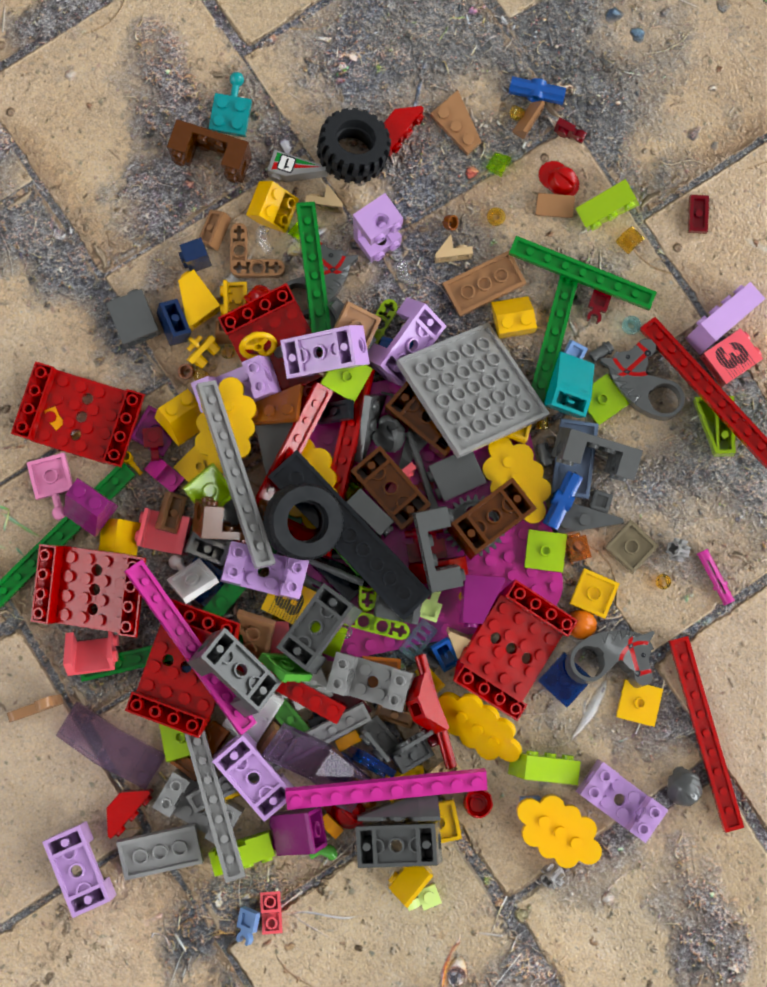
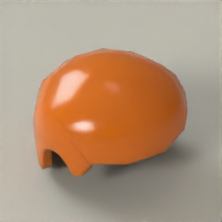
M575 610L569 613V615L578 620L570 636L577 639H586L595 633L597 621L593 614L585 610Z

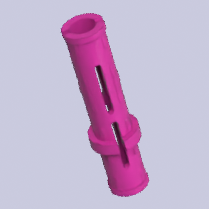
M708 549L697 553L714 585L712 588L714 591H717L723 605L725 606L735 601L727 587V581H724Z

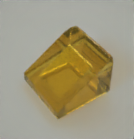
M631 226L621 234L616 243L627 254H630L644 240V237Z

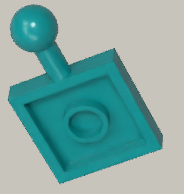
M234 72L230 75V83L232 84L231 94L215 93L209 129L223 134L246 137L252 99L238 97L239 87L244 83V76L240 72Z

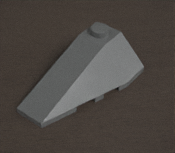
M437 795L396 799L357 814L358 821H385L386 818H390L393 821L406 820V817H410L413 821L440 820Z

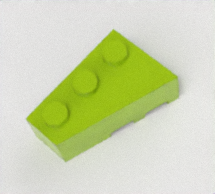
M624 179L575 209L586 229L594 231L601 227L603 223L611 221L619 215L639 206V203L627 180Z
M694 397L693 403L713 456H734L736 454L735 434L701 397Z
M527 750V752L521 753L518 760L509 762L508 774L524 780L578 785L581 761L574 760L572 755L562 754V757H556L555 753L544 752V755H540L537 751Z
M270 830L236 840L244 869L254 866V863L259 861L261 863L269 862L276 855ZM214 846L208 854L214 876L217 877L222 875L223 872L216 846Z

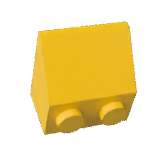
M528 296L491 302L496 333L499 339L535 333L537 329L536 318Z
M186 389L157 409L155 419L178 447L200 432L196 425V420L201 411L196 398L189 389Z
M429 866L402 867L398 873L395 871L389 877L388 881L390 883L388 888L408 908L433 877L432 869Z

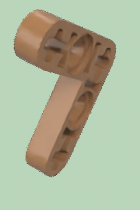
M236 223L231 227L230 269L234 277L280 278L284 275L285 266L281 260L248 259V231L246 226L242 223ZM238 229L244 232L241 233V241H238L237 233H235L238 232ZM237 246H242L245 249L242 255L234 253V249ZM247 264H250V273H247V269H242L240 273H237V270L234 269L238 265H241L242 268H247ZM266 264H268L269 268H275V265H279V268L282 269H279L278 273H275L274 269H268L269 273H266ZM254 265H262V272H253Z
M62 695L48 696L34 701L33 704L8 712L9 723L64 704Z

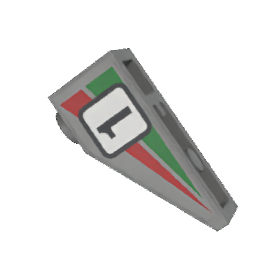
M274 150L267 169L268 176L275 182H292L328 176V173L325 171L326 166L322 167L321 164Z

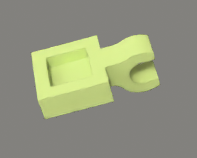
M441 591L432 593L430 600L426 599L422 603L420 610L421 618L437 622L443 605L438 603Z
M435 883L427 885L409 905V911L416 909L420 905H422L423 910H427L442 903Z

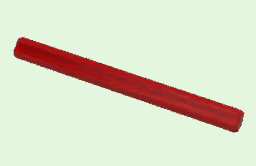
M419 654L415 656L419 675L428 673L437 695L426 654ZM447 730L436 733L445 768H455L457 764Z

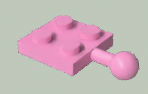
M66 453L27 462L35 499L40 500L52 496L54 504L52 516L58 521L65 517L64 506H62L59 494L66 493L73 485Z

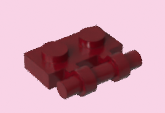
M414 527L411 530L404 531L405 539L413 537L414 542L406 544L409 564L422 562L416 529ZM443 528L428 531V534H432L434 546L431 547L432 553L436 554L437 559L447 558L445 538L437 539L436 537L437 533H443Z

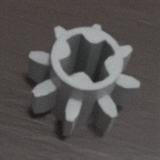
M674 538L673 542L668 543L666 553L671 555L669 559L683 562V559L689 558L691 547L687 545L688 541Z
M550 863L540 870L543 873L540 876L541 881L547 888L554 890L556 887L560 888L565 883L563 880L565 874L561 866Z

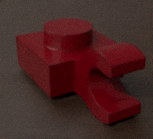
M162 427L143 428L144 449L150 448L151 461H159L158 447H164Z

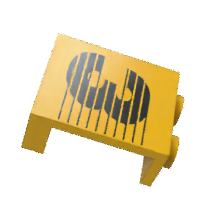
M303 586L300 599L297 601L267 594L261 609L294 624L317 592Z

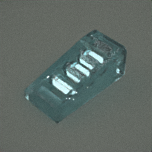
M422 618L401 644L399 650L415 662V656L422 653L438 630ZM422 626H424V627L427 628L431 633L428 635L427 633H425V632H424L422 629H420V628H421ZM417 632L423 635L426 639L424 641L420 639L416 635ZM414 638L417 642L421 644L420 647L415 645L411 640ZM407 645H410L413 649L416 650V652H411L408 648H406Z

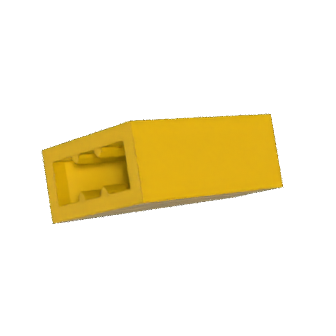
M194 269L183 273L178 282L185 317L190 330L193 331L219 313L220 304Z

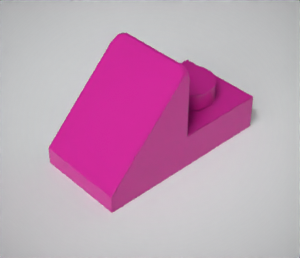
M160 457L159 461H151L144 468L147 473L173 493L186 480Z

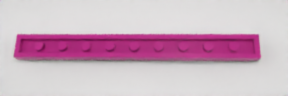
M141 559L124 572L188 662L202 644ZM194 670L239 735L244 734L257 723L252 715L244 717L230 704L236 695L213 673L201 676Z
M479 768L285 788L287 810L488 789L486 769Z

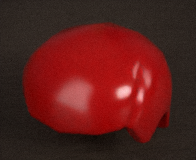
M486 790L467 792L463 799V806L467 814L477 819L487 816L493 806L491 794Z

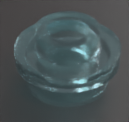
M628 316L623 320L622 329L625 333L633 335L640 330L641 322L637 317ZM628 323H632L634 328H629Z

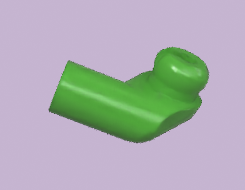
M328 844L322 850L315 854H309V856L313 859L323 855L329 860H335L338 853L334 846Z

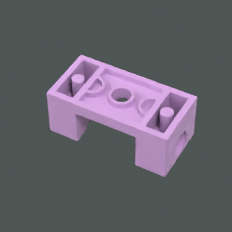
M386 193L353 214L354 240L370 262L381 260L386 252L396 250L402 241V236L398 230L402 227L403 217ZM383 240L386 242L384 245H378Z
M408 297L396 312L402 319L406 320V323L390 345L385 348L374 343L368 350L369 365L385 380L401 387L407 380L396 365L397 359L433 345L446 327L425 303ZM413 340L414 345L409 349V344Z
M348 325L280 340L287 379L304 378L318 375L317 373L370 364L363 325ZM318 347H321L323 350V355L320 358L316 354Z
M258 355L243 361V366L217 377L206 376L192 382L191 385L201 413H203L196 389L197 383L216 380L219 387L223 379L234 377L244 384V395L251 397L254 402L281 392L270 357Z
M231 541L220 582L297 601L301 596L309 560H298L273 554L276 563L267 567L269 569L267 577H261L258 574V569H254L247 544Z
M247 732L242 735L237 734L213 755L212 762L265 822L286 804L285 788L294 786L283 773L279 775L256 749L257 743ZM251 773H257L260 779L252 783L249 781L248 776Z
M598 759L576 789L578 794L645 843L668 812V809L643 793ZM617 794L624 796V801L620 805L614 802V797Z
M87 821L53 835L42 842L72 918L103 905L116 896L110 877L108 876L103 879L89 842L94 840ZM74 865L81 867L82 874L80 876H75L72 873Z

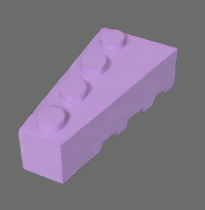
M751 282L745 287L740 285L733 291L735 294L733 297L728 295L721 302L723 304L721 307L716 305L708 312L710 314L708 318L703 316L696 322L698 327L685 339L699 355L765 300V297Z

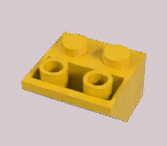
M259 181L246 216L261 225L286 233L296 209L295 205L299 199L274 181Z

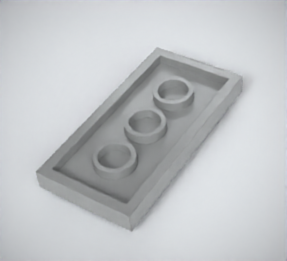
M195 823L119 839L116 842L125 880L198 865L204 862Z

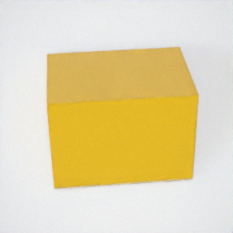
M109 519L101 530L98 550L137 555L138 546L136 545L137 542H135V534L137 530H140L141 523L122 519Z

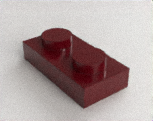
M690 195L688 233L707 234L709 196Z

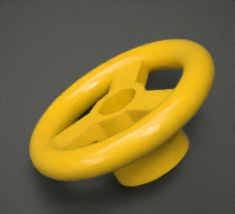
M253 332L244 337L239 344L240 354L247 359L258 355L269 357L277 348L276 338L266 332ZM270 340L271 347L265 351L263 349L264 344ZM253 349L258 351L259 354H249L245 350Z

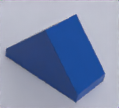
M448 637L429 646L444 673L457 665L458 659Z

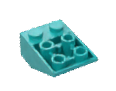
M560 351L544 401L545 407L575 418L586 417L592 397L595 364Z

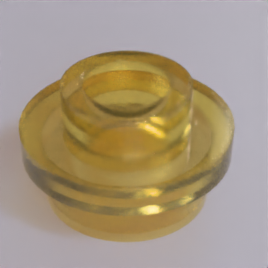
M494 207L488 211L487 221L489 224L500 226L504 223L506 215L501 208ZM493 215H498L499 219H493Z

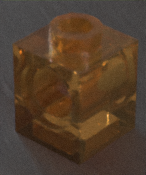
M580 533L568 535L569 539L566 541V549L570 563L592 557L586 535L580 536ZM574 542L581 544V552H576L573 549Z

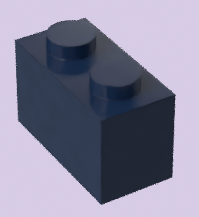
M201 237L179 245L181 252L178 253L185 269L189 268L190 271L194 269L197 272L212 266Z
M178 299L159 303L156 314L169 345L173 346L188 342L187 339L190 337L191 330Z

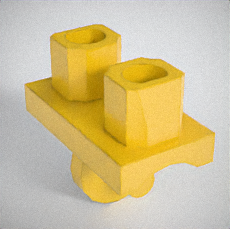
M200 335L195 339L192 337L187 339L191 344L186 349L191 352L196 348L186 359L190 364H195L202 369L208 363V360L201 354L207 350L214 356L220 350L212 335H209L200 345L199 343L203 339Z

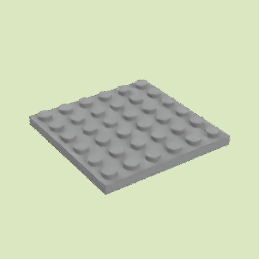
M489 322L399 358L396 361L399 370L457 459L536 423L550 414Z

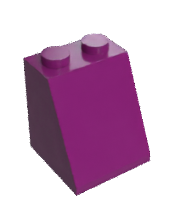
M78 478L65 494L64 515L94 537L99 534L118 508L117 504Z
M465 575L464 586H461L459 623H464V627L477 628L478 624H483L505 582V577Z
M321 807L282 811L270 817L269 826L273 831V848L277 856L315 854L328 846Z

